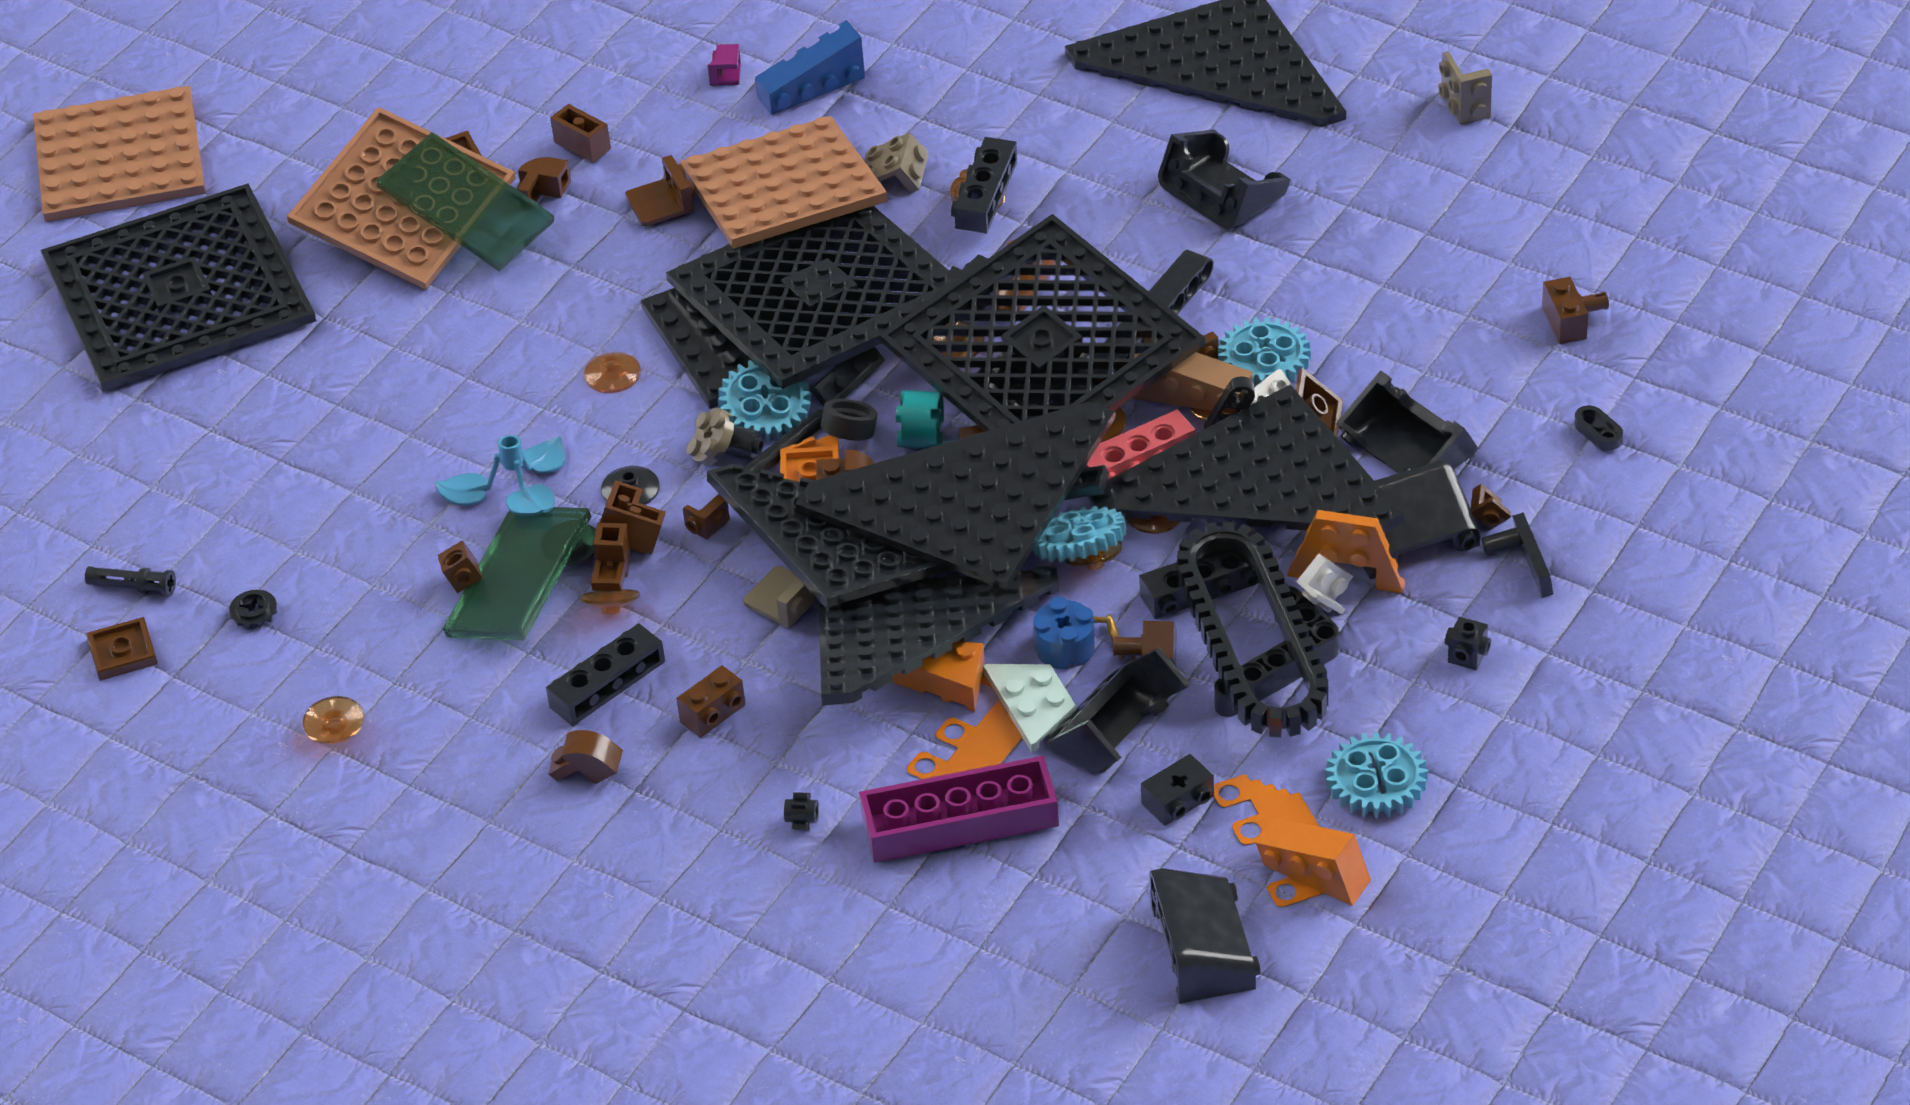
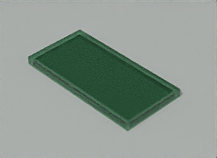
M433 132L376 180L379 189L498 271L503 269L554 223V215Z
M553 507L548 512L532 516H521L508 511L479 563L483 579L463 591L443 627L446 637L524 641L592 517L589 509Z

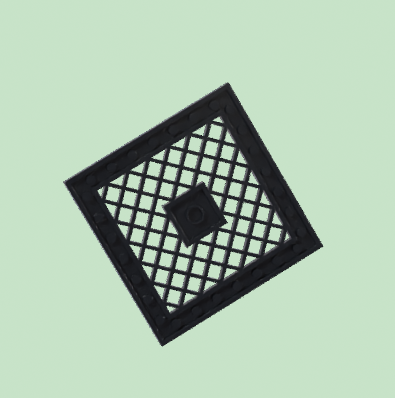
M249 183L41 250L43 260L103 392L317 321L315 312ZM219 222H227L225 226L219 225ZM194 230L201 231L199 234L192 233ZM211 233L218 235L216 238L209 237ZM168 238L175 239L173 243L167 241ZM227 238H235V240L231 242L227 241ZM185 242L192 243L191 246L183 245ZM142 246L149 248L147 251L140 250ZM202 246L209 247L207 250L200 249ZM219 249L226 251L224 254L217 253ZM159 250L166 251L164 255L157 254ZM236 253L243 255L242 258L234 256L236 255ZM176 254L183 255L181 259L175 258ZM116 255L123 256L121 259L114 258ZM133 259L140 260L138 263L131 262ZM210 262L217 263L215 267L208 265ZM90 263L96 264L95 268L88 266ZM150 263L157 264L155 267L148 266ZM227 266L234 267L233 270H228V269H225V268H226ZM107 267L113 268L111 272L105 271ZM244 270H249V271H251V273H250V274H245V273H243V271H244ZM124 271L131 272L128 276L122 275ZM218 278L225 279L223 283L216 282ZM97 280L104 281L102 284L96 283ZM235 282L242 283L241 287L234 286ZM114 284L121 285L119 288L112 287ZM252 286L260 287L258 291L251 290ZM132 287L138 289L137 292H132L129 290ZM226 295L233 296L232 299H226L224 297ZM105 296L112 297L110 301L103 300ZM243 299L251 300L249 304L242 302ZM122 300L129 301L127 305L120 304ZM200 303L207 305L205 308L198 307ZM260 303L268 304L267 307L259 306ZM139 304L146 305L144 309L137 308ZM217 307L224 308L223 312L215 310L217 309ZM235 311H236V312H241V315H240V316H236V315H232V314H233ZM173 312L181 313L179 317L172 316ZM112 313H118V314H119V316H118L117 318H116V317H112L111 315H112ZM191 316L198 317L196 321L189 320ZM129 317L137 318L135 321L128 320ZM147 320L154 322L152 326L145 323ZM208 320L215 321L213 325L206 324ZM164 325H169V326H171V328H170L169 330H168V329H164V328H162V327H163ZM121 329L127 331L126 334H121L118 332ZM181 329L189 330L187 334L180 332ZM138 333H139V334H144V337H143V338H138V337H136V335H137ZM154 338H161L162 340L159 343L153 341ZM128 346L135 347L133 351L126 350Z
M875 206L734 249L729 243L722 248L704 254L695 260L666 272L667 281L782 389L882 344L879 336L882 332L958 280L953 273Z
M1054 214L1045 218L879 335L880 342L983 431L1020 422L1016 416H1022V421L1028 419V416H1041L1086 402L1115 411L1206 345V339L1201 333ZM1042 260H1056V265H1041ZM1020 275H1035V280H1020ZM1040 275H1054L1055 280H1040ZM1060 276H1075V280H1060ZM999 290L1013 291V295L998 294ZM1019 291H1033V295H1019ZM1039 291H1054L1053 296H1039ZM1059 291H1074V296H1059ZM1079 291H1094V296H1079ZM977 306H992L991 311H977ZM997 306H1012V310L997 311ZM1017 306H1032V311H1017ZM1058 306H1073L1072 311H1057ZM1078 306H1092L1093 311H1078ZM1098 307H1113V312L1098 311ZM1120 307L1124 312H1118V308ZM955 321H970V325L955 326ZM990 321V326H975V322ZM996 321H1010V326L995 325ZM1077 322H1092L1091 327H1076ZM1097 322H1112V327H1097ZM1117 322H1133L1132 327H1117ZM948 336V341H933V337ZM954 336L968 337V342H953ZM974 337H989L988 342H974ZM994 337H1001L1002 342H994ZM1083 338H1090V343H1083ZM1096 338H1111V343H1096ZM1116 338H1131V343H1116ZM1137 338H1152V343H1136ZM952 352H967L966 357H952ZM972 352H987V358L972 357ZM993 352L1007 353V358H992ZM1013 353L1019 358H1013ZM1074 353H1089V358H1074ZM1095 353H1110V358L1099 359L1094 358ZM1115 353L1130 354V359H1115ZM959 368H965V373ZM971 368H986L985 373H970ZM991 368H1006V374L991 373ZM1012 368H1027L1026 374H1011ZM1032 369L1038 374H1032ZM1052 369H1067V374H1052ZM1073 369H1088V374H1073ZM1093 369H1109L1108 374H1093ZM978 384H984V389ZM990 384H1005L1004 389H989ZM1010 384H1025V390L1010 389ZM1031 384H1046L1045 390H1030ZM1051 385H1066V390H1051ZM1072 385H1087L1086 390H1071ZM997 400H1003V405L1000 404ZM1009 400H1024L1023 406L1008 405ZM1029 400H1044V406H1029ZM1050 400L1065 401L1064 406H1049Z

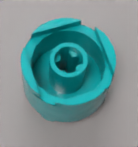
M901 391L900 405H897L896 423H901V430H898L897 447L926 449L942 443L943 432H940L941 423L944 422V397L942 394L936 391Z

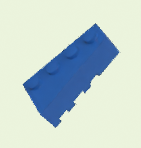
M847 20L840 23V28L831 34L826 32L818 37L820 41L811 47L806 48L804 46L800 48L790 60L786 61L783 59L755 77L757 98L771 115L865 78L862 37Z

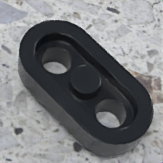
M1587 405L1576 410L1575 428L1595 446L1602 450H1614L1621 446L1623 442V429L1600 408Z

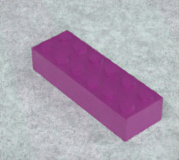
M1044 755L859 792L862 820L874 863L1059 826L1058 801Z

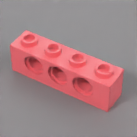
M1178 409L1100 443L1085 468L1105 465L1109 471L1107 479L1109 480L1196 434V429Z

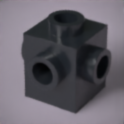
M1458 617L1454 627H1449L1445 636L1444 643L1448 645V663L1477 670L1483 657L1487 656L1491 646V638H1488V624Z

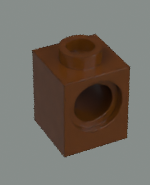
M463 540L438 554L442 573L457 593L483 579L477 559Z

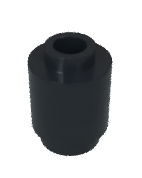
M734 426L732 439L725 452L731 455L754 459L757 454L763 451L764 438L761 437L760 431Z

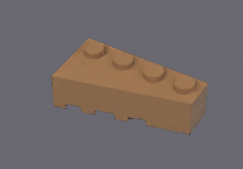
M1146 338L1143 343H1152V338ZM1195 352L1132 399L1212 411L1226 386L1233 378L1244 376L1253 380V372ZM1226 408L1222 412L1233 414L1237 410L1235 408Z

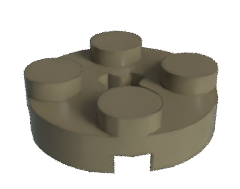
M714 408L708 413L701 412L696 419L695 425L697 428L693 439L687 445V454L691 455L695 461L706 466H710L718 461L714 457L718 452L724 454L733 436L734 423L729 421V417H732L731 413L721 408Z

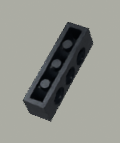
M985 137L981 147L976 148L974 163L968 166L967 179L965 183L962 182L960 185L958 200H954L952 203L951 216L955 217V229L988 233L1018 162L1016 141Z
M1229 550L1214 551L1205 555L1197 564L1211 599L1226 596L1260 583L1252 564L1245 556L1238 552ZM1177 562L1139 575L1140 596L1154 619L1190 607L1185 601L1184 592L1179 587Z
M640 623L636 624L548 685L546 692L549 708L571 726L576 725L665 662L662 641Z

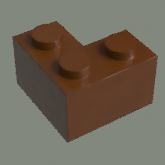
M615 480L600 523L627 524L630 548L637 553L652 555L666 512L639 503L643 489Z

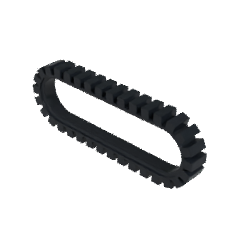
M1223 521L1221 530L1218 529L1215 522L1205 524V533L1199 528L1189 532V539L1183 538L1179 544V551H1177L1179 587L1184 592L1187 605H1190L1191 615L1195 618L1198 631H1201V638L1204 645H1207L1209 657L1213 658V666L1215 671L1218 672L1221 685H1224L1227 699H1230L1233 713L1238 712V719L1244 726L1251 723V730L1256 733L1262 734L1269 727V737L1281 738L1282 729H1286L1290 737L1300 735L1301 725L1306 730H1311L1317 726V719L1322 720L1327 712V670L1324 664H1321L1318 650H1315L1313 639L1311 636L1309 637L1308 628L1303 623L1300 611L1297 610L1294 597H1291L1288 584H1285L1284 575L1281 570L1279 571V564L1276 558H1273L1270 544L1265 545V538L1259 532L1252 535V528L1244 524L1235 531V522ZM1229 550L1245 556L1252 564L1308 689L1307 696L1300 703L1282 708L1267 706L1258 701L1251 692L1197 567L1198 562L1205 555L1214 551Z

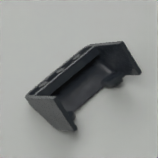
M1157 647L1110 673L1047 738L1045 744L1053 753L1091 773L1099 771L1102 774L1122 758L1115 748L1145 716L1151 713L1157 716L1169 705L1167 702L1169 697L1186 689L1190 683L1164 652Z

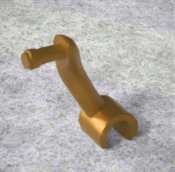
M1107 614V617H1093L1095 624L1107 623L1108 634L1112 641L1114 636L1121 637L1110 614ZM1118 655L1120 661H1122L1123 655ZM1132 655V660L1137 658L1136 655Z

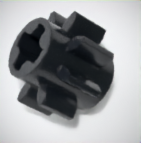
M793 792V799L785 800L784 821L792 823V829L810 830V823L818 822L819 802L818 800H811V793Z

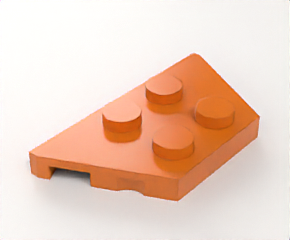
M828 435L816 440L812 436L799 444H792L780 449V473L784 474V479L800 482L801 477L816 480V460L839 458V438Z

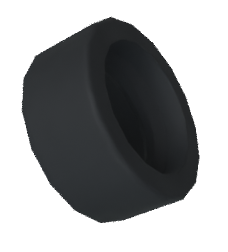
M850 399L830 400L824 405L821 428L829 435L851 441L868 440L875 433L878 413L873 407L860 401Z

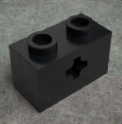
M1188 754L1141 783V804L1164 826L1182 818L1190 810L1207 803L1214 797V775L1191 754Z

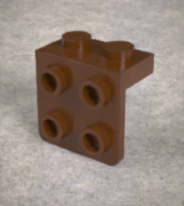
M672 155L662 158L664 179L627 190L625 193L628 203L642 226L655 225L659 222L694 212L692 196L695 195L694 185L691 180L686 179L682 164H677Z

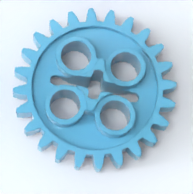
M1255 317L1251 324L1243 320V327L1234 324L1233 332L1225 331V338H1220L1218 357L1220 361L1252 371L1254 385L1261 383L1278 369L1283 371L1288 380L1296 382L1298 370L1309 368V361H1311L1310 341L1306 340V333L1300 334V327L1291 329V322L1289 321L1281 325L1280 318H1277L1273 323L1270 322L1269 317H1265L1264 322H1259Z
M749 360L748 368H744L739 364L738 373L729 371V379L722 380V387L719 388L718 407L731 413L732 417H729V421L733 422L734 426L760 431V434L765 435V439L768 442L771 439V435L775 434L780 439L781 432L788 433L792 430V426L796 427L801 423V420L803 421L807 418V412L811 410V392H809V383L804 382V380L782 389L761 368Z
M1097 506L1092 507L1090 510L1082 507L1080 511L1071 509L1067 513L1060 512L1058 517L1052 518L1033 548L1035 556L1040 555V559L1048 557L1049 561L1058 558L1059 562H1062L1066 558L1074 561L1076 557L1081 556L1082 559H1086L1088 555H1098L1100 550L1108 551V546H1116L1117 541H1122L1123 535L1127 534L1124 516H1122L1121 512H1116V509L1108 510L1107 507H1103L1098 510Z
M1375 732L1373 738L1370 739L1365 733H1362V740L1358 741L1351 736L1350 745L1341 742L1339 743V751L1332 750V758L1327 759L1325 780L1327 781V790H1331V798H1339L1340 807L1349 804L1350 813L1360 809L1362 817H1365L1368 812H1373L1374 817L1378 818L1380 812H1385L1389 818L1391 817V810L1395 809L1402 814L1403 805L1413 808L1414 799L1421 800L1422 791H1426L1428 770L1426 769V760L1421 759V751L1413 752V743L1403 746V738L1400 737L1396 741H1392L1390 733L1384 739L1379 737L1378 732ZM1371 757H1373V760H1374V763H1375V769L1372 768V760H1371ZM1378 781H1381V791L1383 794L1379 791Z

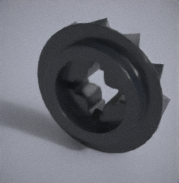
M265 590L245 591L236 596L229 607L231 619L235 620L237 626L245 624L249 629L252 625L257 624L261 627L263 621L271 622L272 615L277 613V602L275 597ZM257 604L258 609H256L254 613H249V611H252Z

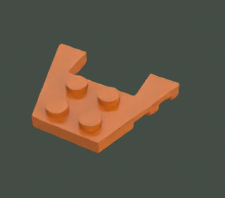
M1317 510L1302 544L1290 563L1287 573L1288 577L1300 578L1316 556L1321 554L1332 562L1353 564L1357 567L1376 568V590L1403 593L1405 587V580L1399 576L1397 571L1398 564L1389 553V543L1378 518Z

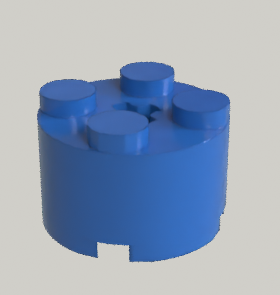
M1058 596L1052 598L1048 604L1037 611L1033 619L1034 645L1041 662L1050 664L1052 668L1067 669V665L1077 663V666L1083 665L1093 656L1095 651L1093 611L1079 602L1066 600L1064 597Z

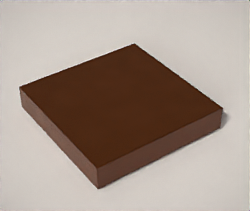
M144 617L86 633L99 681L158 664Z

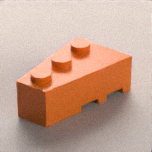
M956 641L952 643V650L937 658H932L930 655L922 660L923 666L906 675L899 672L892 676L893 683L923 694L926 691L941 696L942 701L950 703L952 700L965 705L967 710L975 712L984 676V643Z
M1274 817L1256 841V846L1264 866L1351 906L1354 905L1371 881L1357 839L1353 833Z

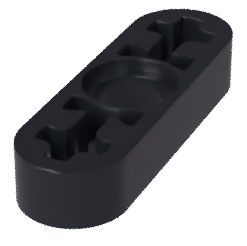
M1244 376L1235 377L1228 383L1204 423V429L1233 415L1224 414L1222 411L1226 408H1235L1236 412L1250 407L1255 398L1254 383L1250 378Z

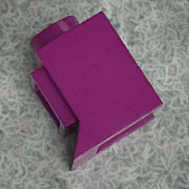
M720 44L716 46V50H713L712 62L707 65L710 85L740 84L741 57L739 44Z

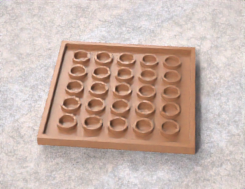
M190 85L33 113L42 211L45 222L206 193Z
M378 107L287 215L288 223L427 290L516 177L514 171Z
M832 116L819 117L815 121L796 124L785 130L769 132L755 139H746L738 144L719 147L712 152L692 155L688 159L680 161L687 180L692 181L696 194L733 249L888 202L887 191Z

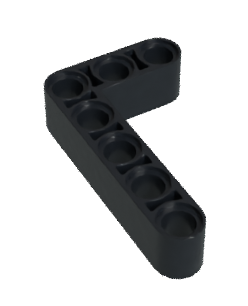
M1289 586L1291 597H1294L1297 610L1300 611L1303 623L1308 628L1309 637H1312L1315 650H1318L1321 657V664H1326L1337 657L1339 653V628L1315 604L1304 597L1300 590ZM1286 640L1241 665L1251 692L1258 701L1267 698L1302 677ZM1218 678L1214 683L1215 711L1221 716H1235L1238 712L1233 713L1230 699H1227L1224 685H1221Z

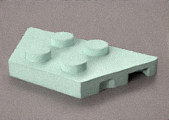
M1050 664L983 665L985 677L1031 753L1039 748V742L1045 736L1051 735L1076 709L1075 703Z

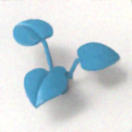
M503 436L498 440L499 453L494 454V463L488 481L484 476L477 473H466L444 481H435L437 491L448 502L460 506L473 505L485 499V491L491 489L500 462L506 470H516L521 489L508 495L506 499L508 510L521 516H532L548 512L555 505V497L552 490L542 484L526 488L521 468H525L526 471L532 469L539 474L551 473L562 468L566 457L561 436L539 443L522 451L521 439L518 436Z

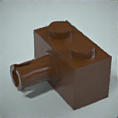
M1571 277L1543 282L1542 308L1559 344L1587 339L1588 312L1609 309V300L1606 292L1602 291L1601 293L1581 296Z
M1143 621V634H1141V637L1114 636L1113 656H1142L1159 647L1176 666L1177 630L1174 621Z

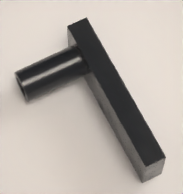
M1524 512L1512 515L1514 528L1481 538L1486 555L1520 545L1542 598L1554 594L1550 573Z

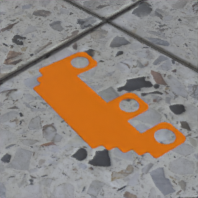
M984 675L982 683L992 688ZM998 700L976 727L957 718H948L936 731L938 739L958 748L948 761L928 752H920L906 769L908 773L918 778L926 779L1001 764L1021 740L1022 736L1001 701ZM957 724L963 727L964 734L960 738L950 739L944 734L945 728L949 725ZM921 759H931L935 763V768L930 773H920L916 770L915 765Z
M1246 774L1214 784V797L1220 806L1228 807L1251 800L1258 812L1257 815L1238 820L1232 825L1237 838L1244 845L1255 843L1274 817L1319 826L1303 797L1298 792L1289 794L1285 788L1277 790L1273 784L1263 785L1260 779L1251 781ZM1226 785H1233L1238 788L1239 796L1233 800H1225L1219 795L1220 789ZM1246 823H1256L1260 826L1261 832L1257 837L1247 838L1241 834L1240 829ZM1290 877L1272 882L1267 886L1271 898L1279 907H1285L1324 894ZM1282 884L1292 885L1296 889V895L1289 900L1280 899L1276 895L1277 887Z

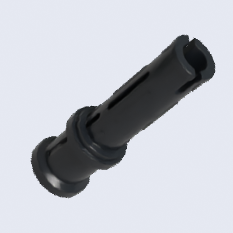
M88 566L85 571V583L87 585L133 588L142 594L160 592L164 596H171L175 590L176 576L173 570L157 572L144 567L139 569V571ZM107 576L122 577L124 580L107 578Z

